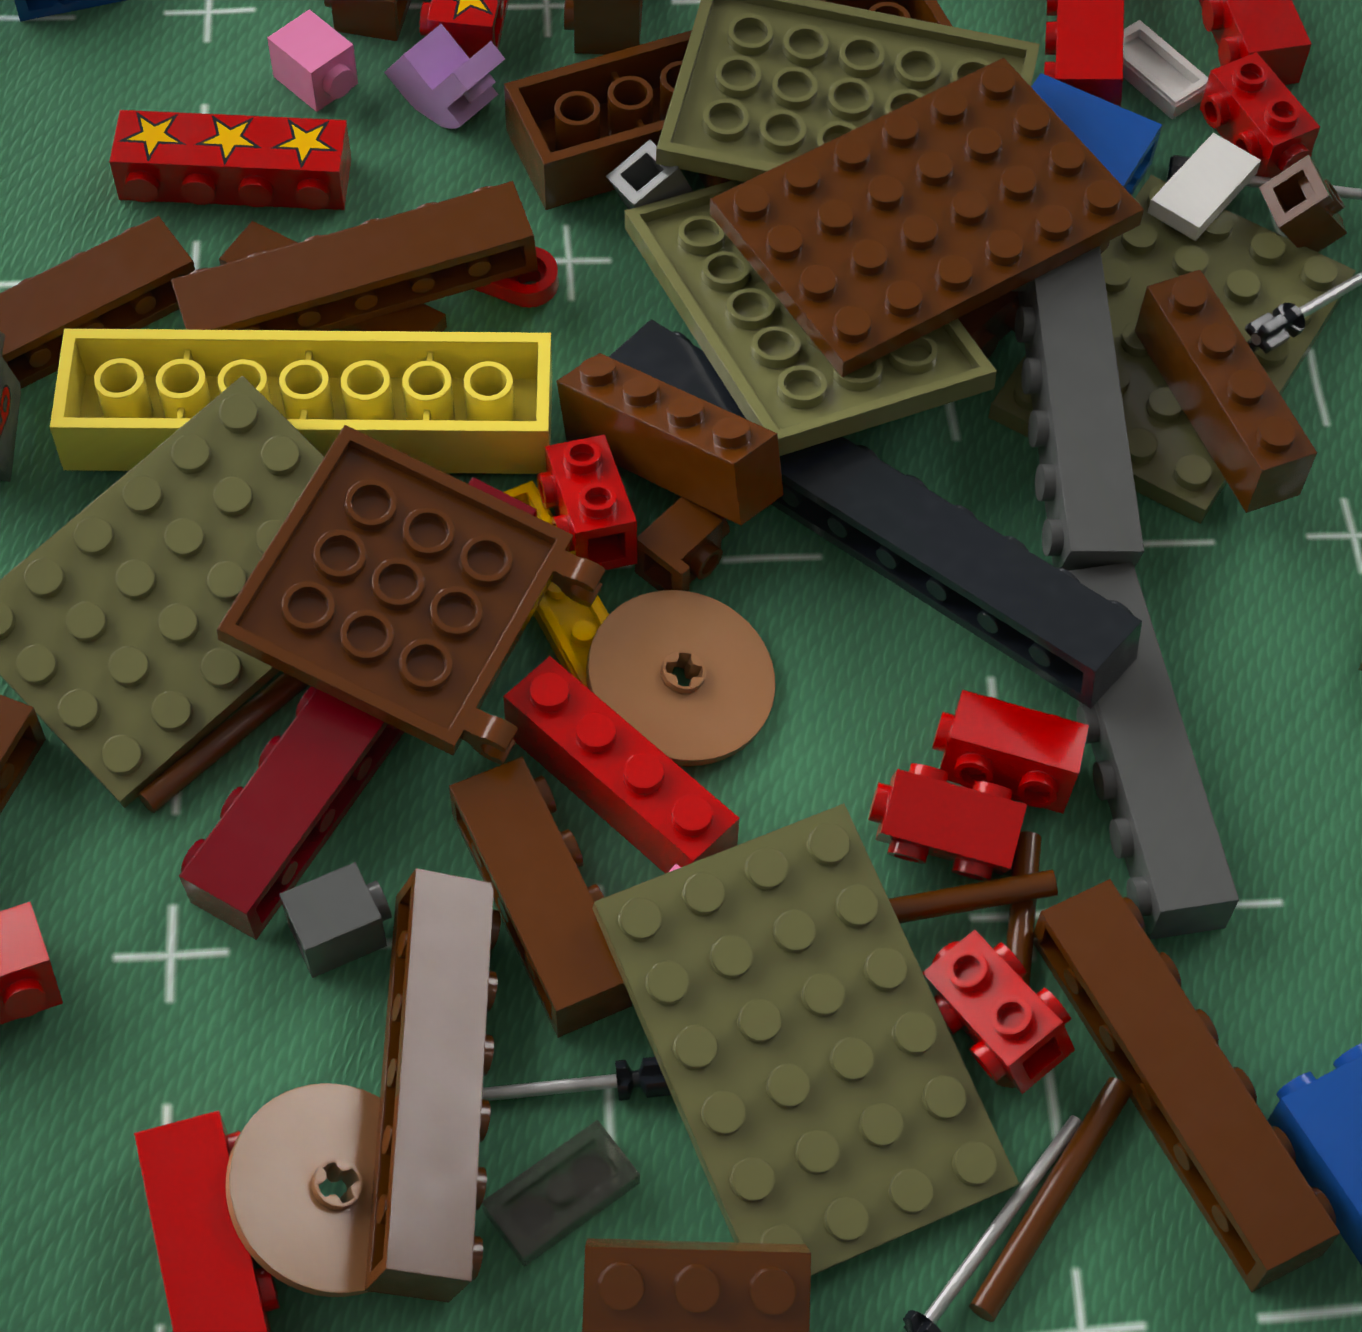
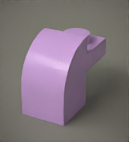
M440 24L404 53L384 73L415 110L441 127L455 129L462 126L498 95L492 87L496 81L489 72L504 61L505 58L492 41L469 58L445 27Z

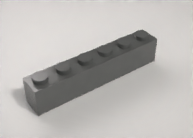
M1100 246L1012 290V292H1018L1020 305L1015 317V336L1017 342L1025 344L1026 352L1021 373L1022 390L1024 394H1031L1033 407L1028 422V439L1031 447H1038L1040 461L1035 474V494L1038 501H1045L1047 516L1042 528V549L1045 556H1052V563L1055 568H1063L1068 571L1133 562L1135 568L1144 553Z
M1133 562L1070 570L1069 572L1075 575L1081 584L1107 600L1122 603L1135 617L1142 620L1137 659L1091 709L1079 702L1080 706H1078L1076 713L1077 722L1089 725L1085 744L1091 743L1096 760L1093 764L1094 787L1098 798L1101 801L1107 800L1113 818L1109 825L1111 846L1118 859L1125 858L1130 876L1126 886L1127 897L1140 910L1145 923L1146 934L1150 940L1226 928L1239 901V897Z

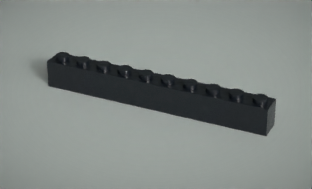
M652 319L609 356L614 360L745 418L703 350L694 346L682 333L672 332ZM839 437L780 456L784 495L771 505L1090 709L1137 659L1142 620L1135 617L1125 605L1118 601L1107 600L1081 584L1077 577L1068 570L1055 568L1029 552L1025 545L1016 538L1003 536L979 521L967 508L961 505H953L930 491L915 476L904 475L881 461L868 447L855 445L846 438Z

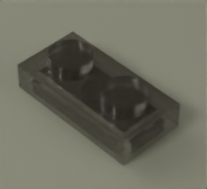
M596 1120L483 1200L482 1209L525 1267L640 1184V1173L601 1123Z

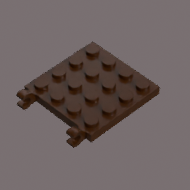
M344 425L217 628V636L219 641L454 756L460 743L464 740L483 757L502 765L515 745L516 741L513 738L518 728L500 717L480 710L483 702L551 582L556 584L573 601L591 607L602 588L600 580L606 569L591 560L578 557L569 552L573 541L572 534Z

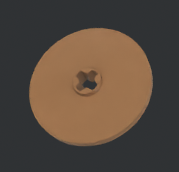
M660 590L642 594L626 601L612 611L602 622L594 636L587 657L586 680L588 689L679 766H699L715 763L731 757L744 749L760 732L769 716L774 701L775 673L773 663L759 634L749 622L732 608L699 593L682 590ZM674 667L684 669L685 677L691 680L688 686L678 685L677 676L671 674Z
M320 1083L286 1091L270 1100L252 1116L235 1141L229 1157L225 1182L226 1199L232 1224L238 1237L254 1260L268 1273L288 1286L306 1293L326 1297H348L368 1292L365 1291L380 1097L365 1090L342 1084ZM326 1179L331 1183L342 1180L347 1186V1191L341 1198L336 1194L324 1197L320 1192L319 1186Z

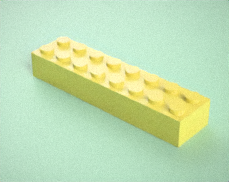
M64 329L50 421V430L63 470H131L243 375L324 457L344 425H347L444 473L537 474L546 472L545 446L551 445V333Z

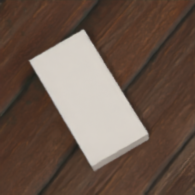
M1141 20L1124 29L1123 77L1171 119L1176 118L1202 101L1208 77Z
M1212 133L1151 199L1147 213L1196 241L1257 174L1261 160L1217 134Z

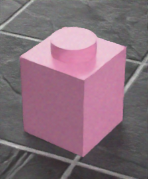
M310 9L267 37L274 78L316 112L335 99L345 96L351 88L358 84L353 44Z

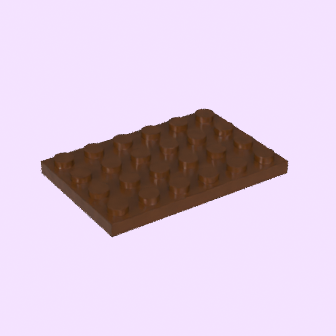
M1005 58L997 60L710 199L711 217L841 377L1141 225L1144 212L1143 207Z

